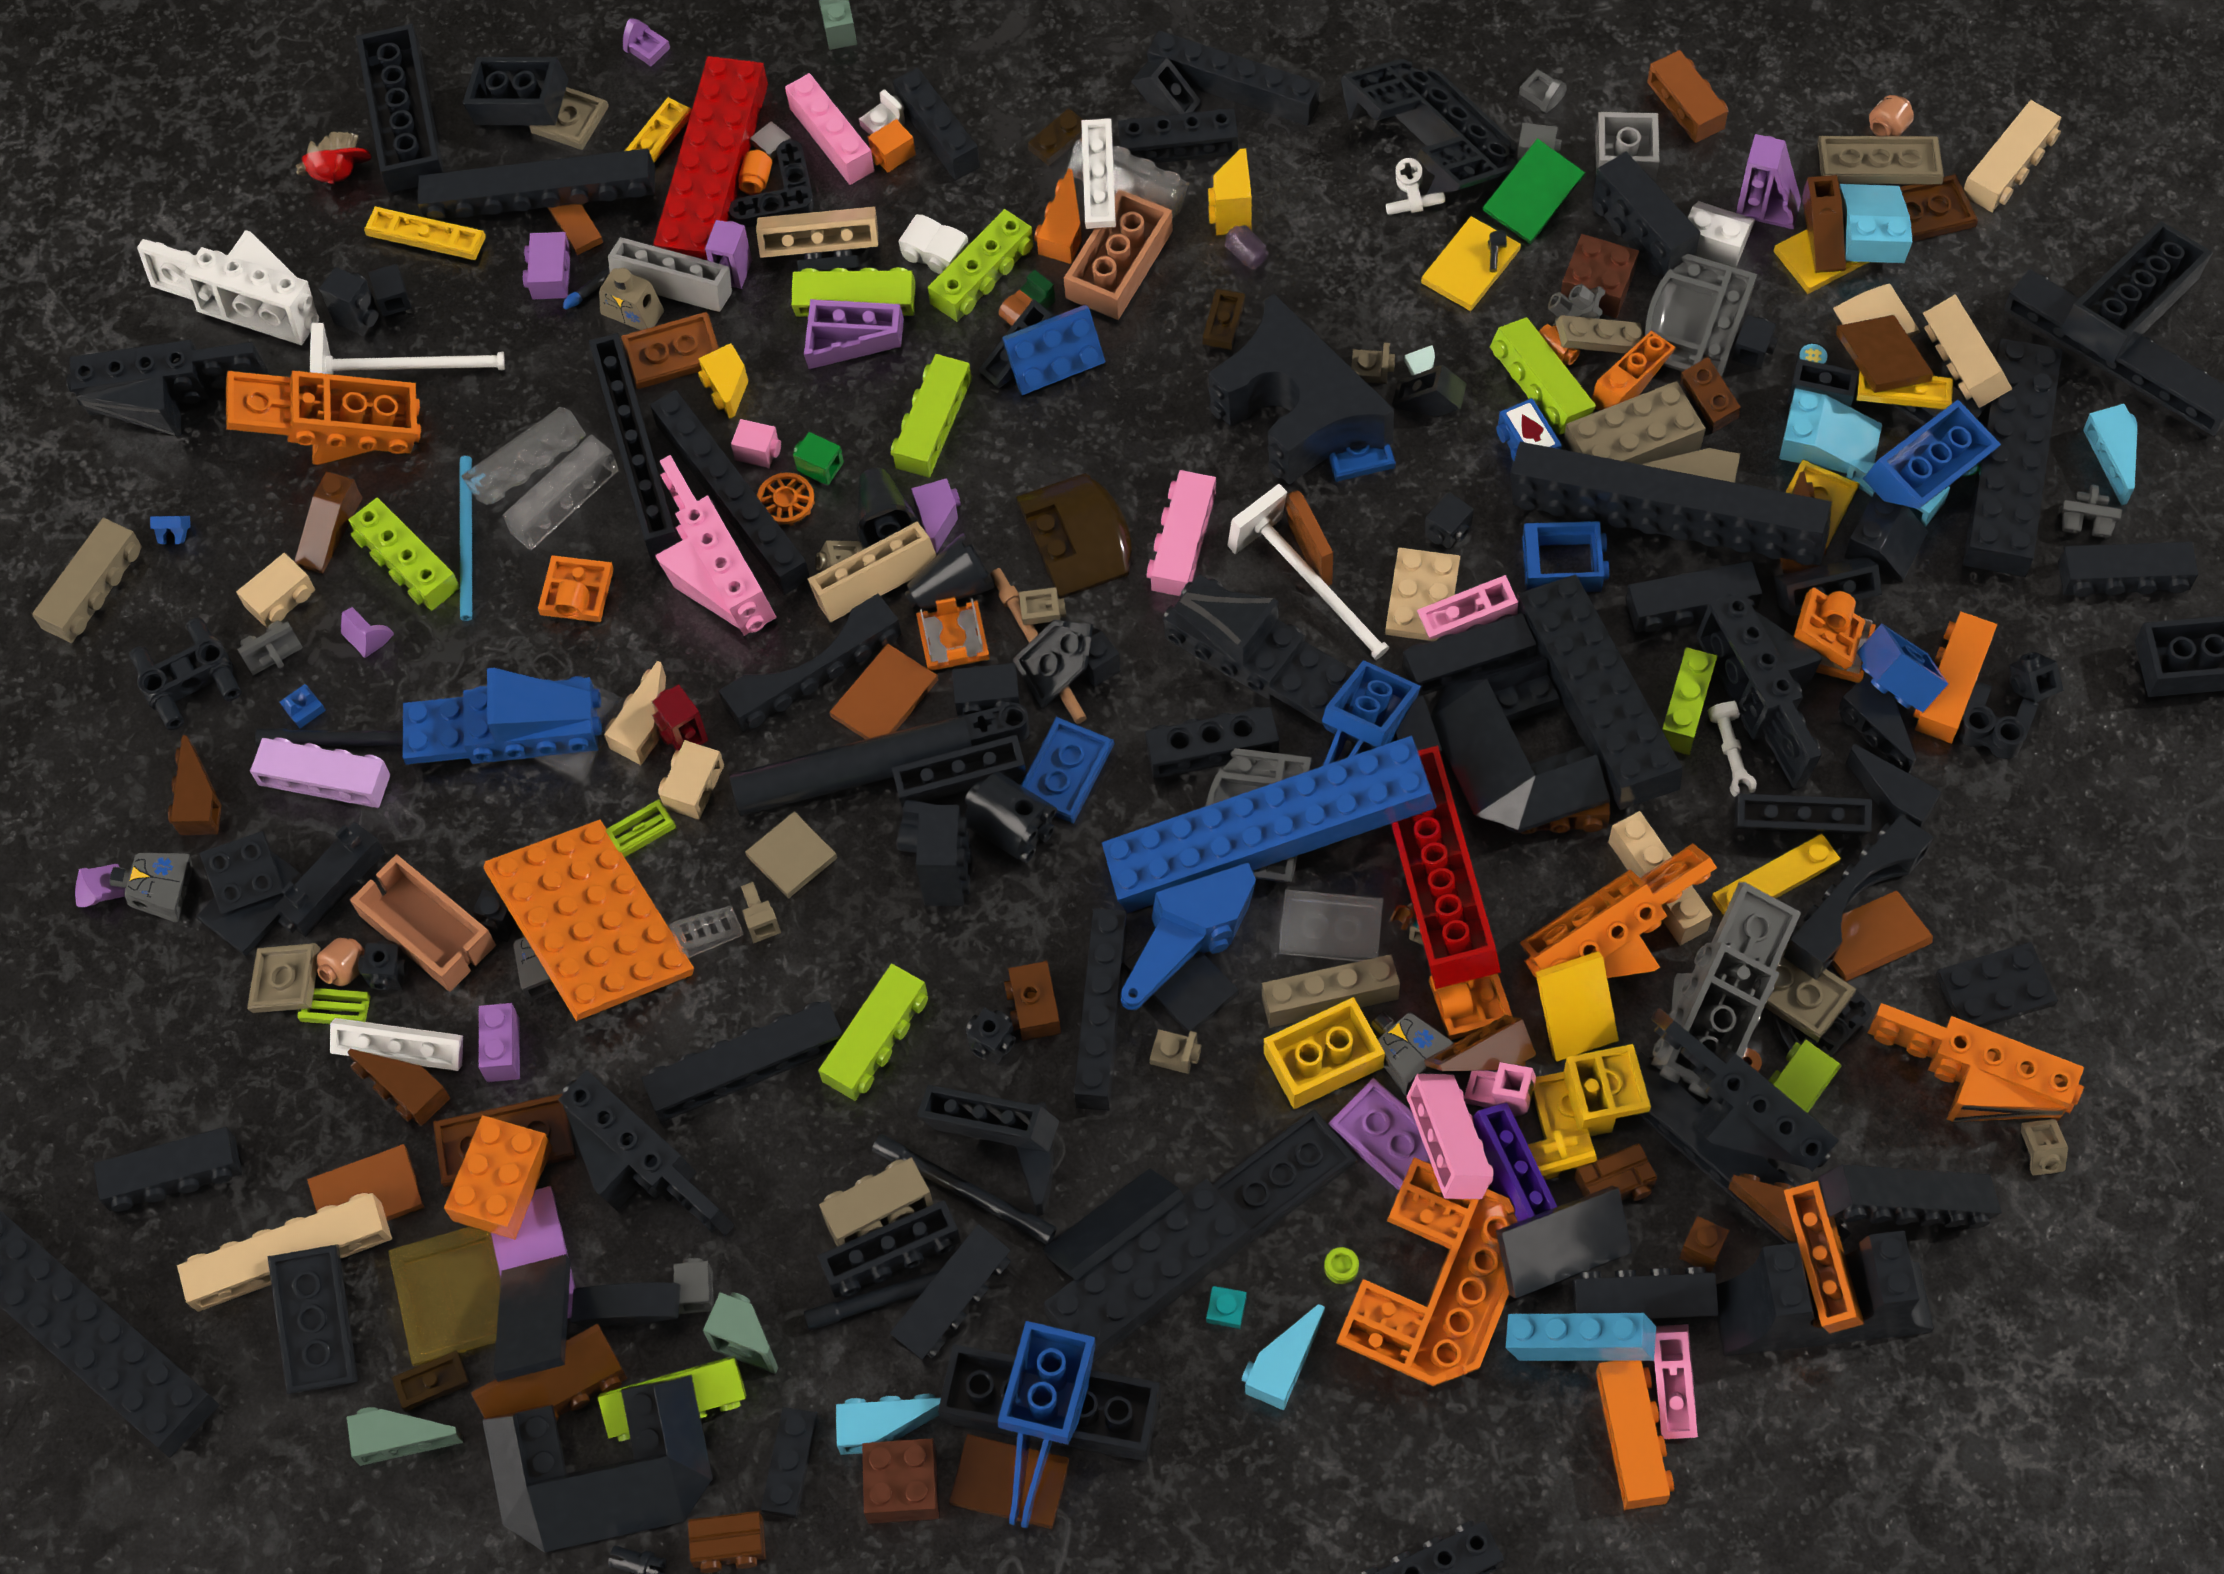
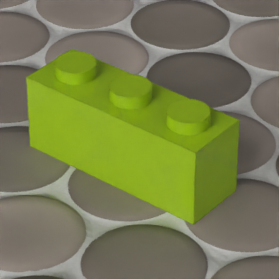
M1687 647L1685 649L1662 729L1673 751L1690 755L1717 655Z

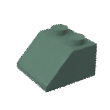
M720 1292L703 1329L712 1350L726 1356L736 1355L737 1360L776 1374L778 1365L752 1304H750V1299L734 1292L730 1296Z

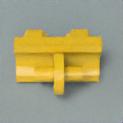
M1588 1128L1561 1135L1560 1129L1553 1131V1138L1528 1144L1539 1170L1546 1180L1558 1177L1563 1170L1577 1169L1597 1161Z

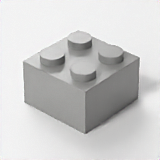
M1599 112L1595 133L1596 175L1597 169L1627 151L1656 183L1659 166L1658 113Z

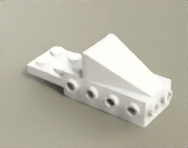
M244 231L228 255L203 247L200 248L196 255H193L188 251H180L167 247L160 242L155 243L142 239L137 246L151 287L193 300L197 312L302 345L310 334L311 323L319 322V316L316 312L308 281L297 278L250 231Z

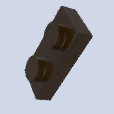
M1068 108L1028 142V150L1050 166L1082 138L1081 120L1083 119Z
M1216 289L1203 334V345L1232 350L1245 304L1244 293Z
M457 1350L392 1377L401 1407L405 1412L471 1385L461 1355Z

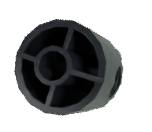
M998 771L991 774L986 780L975 783L965 798V804L968 805L965 813L967 828L1024 863H1028L1032 859L1038 844L1041 841L1047 842L1054 832L1055 826L1051 824V821L1056 814L1057 808Z

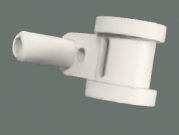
M1405 158L1397 164L1396 183L1400 190L1407 193L1408 199L1386 204L1388 215L1410 210L1411 213L1423 211V207L1445 202L1444 192L1420 196L1419 188L1423 181L1422 166L1416 159ZM1410 171L1413 178L1408 179L1405 172Z

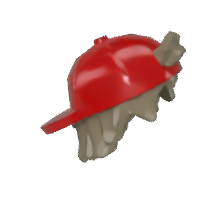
M331 132L323 138L318 146L313 141H310L307 153L302 157V162L296 165L298 169L296 173L301 176L310 175L320 182L334 184V182H340L348 178L352 173L354 164L367 162L372 157L368 150L356 148V144L360 140L357 134Z

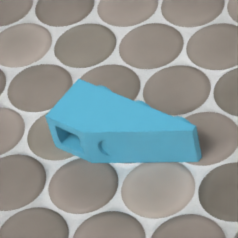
M919 1394L912 1400H901L897 1396H885L880 1398V1402H866L865 1399L851 1398L845 1400V1404H836L837 1448L840 1455L862 1454V1443L896 1441L939 1416L938 1408L941 1398H936L933 1394Z

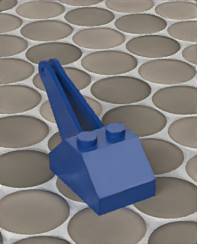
M1363 660L1325 708L1322 723L1327 731L1335 734L1323 766L1338 760L1347 740L1356 744L1348 757L1394 742L1395 733L1417 698L1421 686Z
M1249 862L1156 892L1151 917L1155 930L1122 988L1120 1000L1123 1007L1128 1010L1139 1009L1198 951L1202 953L1210 951L1212 954L1224 951L1232 944L1250 906L1256 881Z
M1025 1322L998 1418L999 1428L1018 1432L1012 1507L1009 1524L1011 1525L1016 1524L1020 1511L1031 1436L1044 1440L1023 1510L1021 1527L1027 1528L1029 1525L1035 1495L1052 1441L1068 1445L1079 1423L1088 1390L1096 1345L1095 1337L1034 1322Z

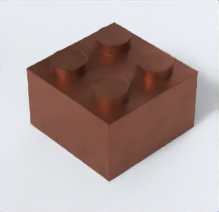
M1581 234L1564 276L1561 293L1569 298L1570 291L1579 284H1583L1589 290L1600 286L1605 290V295L1599 300L1602 314L1617 318L1636 270L1639 250Z
M933 1438L862 1443L864 1515L868 1524L939 1519L937 1453Z

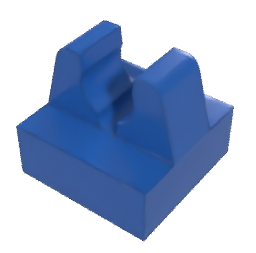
M150 516V527L154 529L157 542L159 544H167V535L171 530L175 535V544H183L187 529L191 528L190 516Z
M306 684L280 701L282 708L299 729L326 711L322 703Z

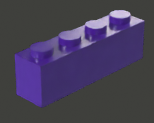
M1505 1102L1477 1111L1473 1116L1474 1128L1478 1138L1482 1140L1483 1151L1488 1164L1493 1168V1181L1491 1185L1494 1192L1510 1199L1517 1221L1519 1222L1556 1208L1557 1205L1508 1103Z

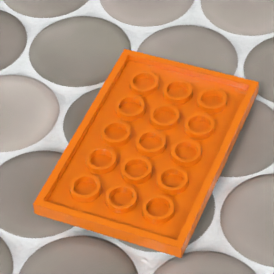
M601 819L487 860L484 864L486 874L576 1021L689 977L694 971L690 960L621 852H618L605 830L607 829Z

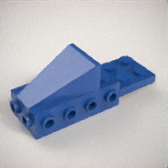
M487 668V687L479 686L471 690H463V697L403 703V760L407 765L469 758L472 764L598 751V736L602 735L601 719L597 716V708H601L600 690L594 689L590 677L575 676L568 680L551 681L497 668Z

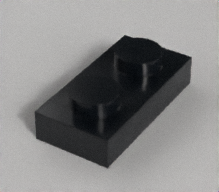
M851 250L833 251L834 257L822 258V252L804 254V260H797L798 272L806 268L820 271L834 268L860 267L859 255L852 256Z

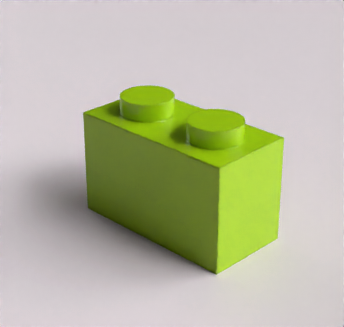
M1805 1040L1802 1045L1796 1043L1791 1048L1785 1058L1789 1061L1788 1065L1782 1073L1776 1070L1768 1081L1808 1113L1841 1068V1064Z

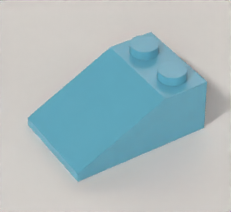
M1839 184L1842 199L1846 261L1905 263L1912 245L1910 215L1900 187L1891 185Z
M1795 388L1779 459L1795 463H1801L1803 459L1824 469L1848 473L1850 463L1853 460L1875 462L1882 424L1828 395Z

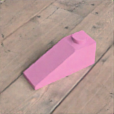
M1506 575L1418 609L1417 613L1429 639H1434L1447 634L1454 635L1465 632L1477 624L1486 625L1496 622L1497 619L1505 615H1517L1518 601Z
M1689 1325L1656 1326L1654 1362L1661 1435L1664 1439L1696 1438L1698 1433Z

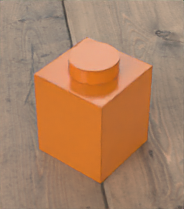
M897 119L868 136L873 163L875 165L880 164L887 173L916 155L913 136Z

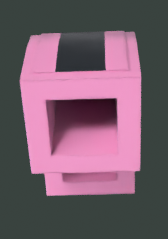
M1501 1062L1497 1072L1487 1070L1471 1071L1464 1100L1466 1104L1487 1108L1507 1102L1513 1116L1523 1115L1528 1112L1536 1075L1533 1068Z

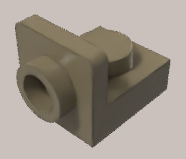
M1384 342L1383 351L1353 349L1351 368L1367 383L1387 384L1388 372H1394L1395 354H1389L1390 343Z
M825 541L820 552L815 557L816 570L822 572L862 551L861 542Z
M1056 587L1019 592L1023 625L1052 622L1054 619L1060 620V618L1066 617L1064 598L1058 599Z
M1158 1029L1149 1059L1150 1064L1189 1074L1191 1063L1197 1064L1201 1053L1202 1045L1197 1044V1032L1190 1031L1187 1037Z
M2056 1119L2022 1123L2021 1134L2031 1155L2030 1171L2032 1175L2065 1171L2068 1146Z

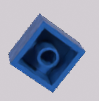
M1882 623L1857 651L1858 656L1863 662L1861 665L1862 669L1873 677L1871 683L1884 694L1888 691L1895 695L1894 698L1907 709L1913 706L1923 713L1948 685V682L1928 653Z

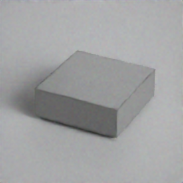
M772 121L750 137L751 144L756 149L764 151L771 159L777 156V148L780 143L791 140V137Z

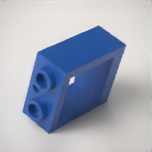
M1600 521L1524 524L1522 546L1526 591L1575 574L1586 592L1602 591L1603 581L1609 579V562L1603 561L1602 552L1607 550L1606 533H1601ZM1590 544L1592 572L1541 574L1539 546Z

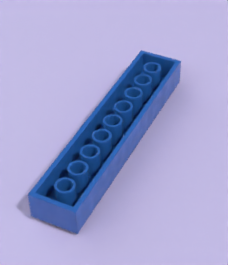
M1409 736L1104 841L1102 846L1117 900L1126 913H1130L1154 905L1155 895L1158 891L1248 862L1253 871L1435 809L1437 806L1413 737Z

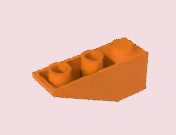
M1068 168L1064 178H1060L1057 182L1056 196L1053 202L1049 201L1046 206L1045 220L1042 225L1039 224L1037 226L1034 241L1037 242L1038 255L1072 264L1082 242L1073 171Z
M1651 330L1597 380L1591 399L1596 405L1595 408L1601 411L1639 396L1673 353L1675 346Z

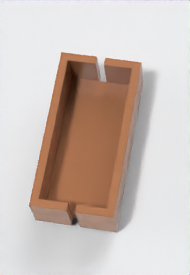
M397 854L376 874L383 889L387 892L384 896H382L376 883L370 880L350 899L362 919L387 940L399 944L406 956L449 992L470 973L471 970L468 967L470 963L476 966L496 946L487 928Z

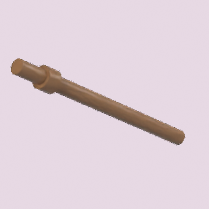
M997 568L990 573V576L1000 591L999 597L1004 606L1009 607L1030 643L1038 635V632L1033 624L1023 625L1019 593L1015 586L1009 584L1002 570ZM1068 686L1059 695L1075 723L1080 724L1087 717Z

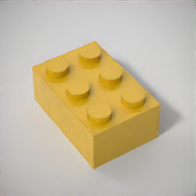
M1354 997L1264 1038V1055L1293 1109H1297L1384 1068L1385 1052Z

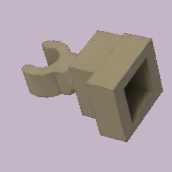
M751 882L741 886L749 907L742 911L753 943L781 933L773 908H771L769 901L761 903L754 883Z

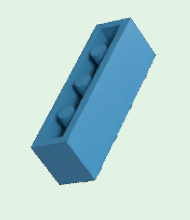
M1644 1313L1508 1314L1505 1348L1519 1361H1654L1656 1326Z

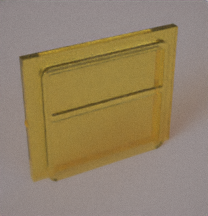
M467 1227L388 1250L413 1366L427 1363L456 1350L459 1353H464L468 1350L496 1342L501 1276L490 1232Z

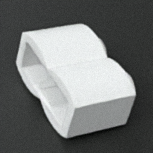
M918 214L915 215L898 241L900 251L906 260L912 263L927 264L932 271L941 274L969 245L967 235L950 226L941 225L929 217Z

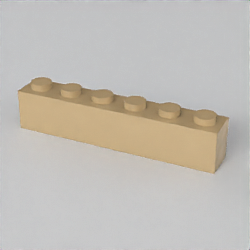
M361 1193L351 1197L349 1202L341 1205L322 1207L317 1211V1214L306 1218L297 1217L290 1219L282 1227L273 1230H260L247 1240L225 1243L220 1247V1250L212 1253L193 1255L187 1259V1262L177 1265L186 1303L199 1312L271 1285L267 1256L339 1244L340 1258H344L390 1241L392 1237L381 1201L373 1193Z

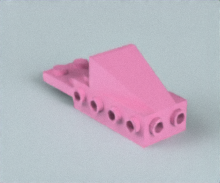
M671 455L660 460L665 470L660 476L680 509L675 515L680 522L676 529L682 541L655 555L675 589L739 628L744 636L750 632L759 631L766 623L777 618L710 498L706 496L696 501Z

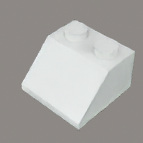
M1698 201L1692 207L1688 219L1701 232L1696 256L1736 268L1755 219Z

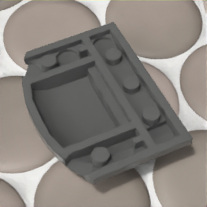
M1686 254L1682 257L1683 263L1673 270L1670 268L1659 283L1648 309L1645 336L1652 330L1675 346V350L1663 366L1684 371L1709 357L1722 377L1745 310L1747 309L1757 274Z
M1235 748L1230 754L1233 758L1223 770L1220 768L1216 774L1208 794L1206 806L1310 771L1312 768V758ZM1298 855L1253 870L1255 879L1291 883Z

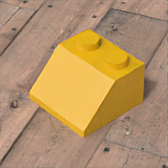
M1246 148L1239 149L1213 175V188H1208L1209 223H1215L1216 235L1252 232V196Z

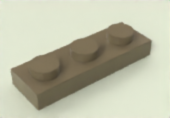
M1561 315L1556 321L1563 348L1627 353L1644 338L1641 324L1636 322Z

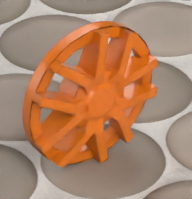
M785 472L769 477L762 483L757 493V497L763 505L774 503L766 507L770 514L777 511L776 517L771 516L779 526L781 524H790L792 526L805 516H809L815 504L811 484L803 476L795 473ZM783 479H792L787 486L781 481ZM774 482H777L779 488L776 490L770 486ZM798 482L802 483L798 489H794ZM765 490H767L771 494L769 496L763 497ZM806 490H808V492H809V497H808V496H804V495H802V494H803ZM798 502L807 503V506L803 507ZM793 510L800 512L799 514L793 516ZM783 511L789 512V518H782Z

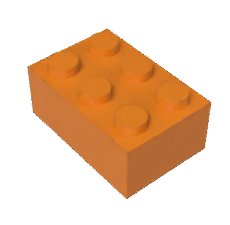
M482 1115L444 1206L451 1220L515 1240L552 1150V1145L546 1134Z

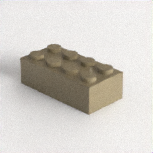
M1675 381L1567 423L1563 445L1568 451L1642 465L1700 449L1705 427L1679 383Z

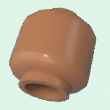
M1896 95L1884 97L1869 114L1870 128L1876 136H1900L1914 120V113L1910 102L1906 98Z
M335 939L317 955L316 963L319 977L325 983H332L336 986L349 984L359 975L358 962L360 955L365 953L364 948L354 939Z

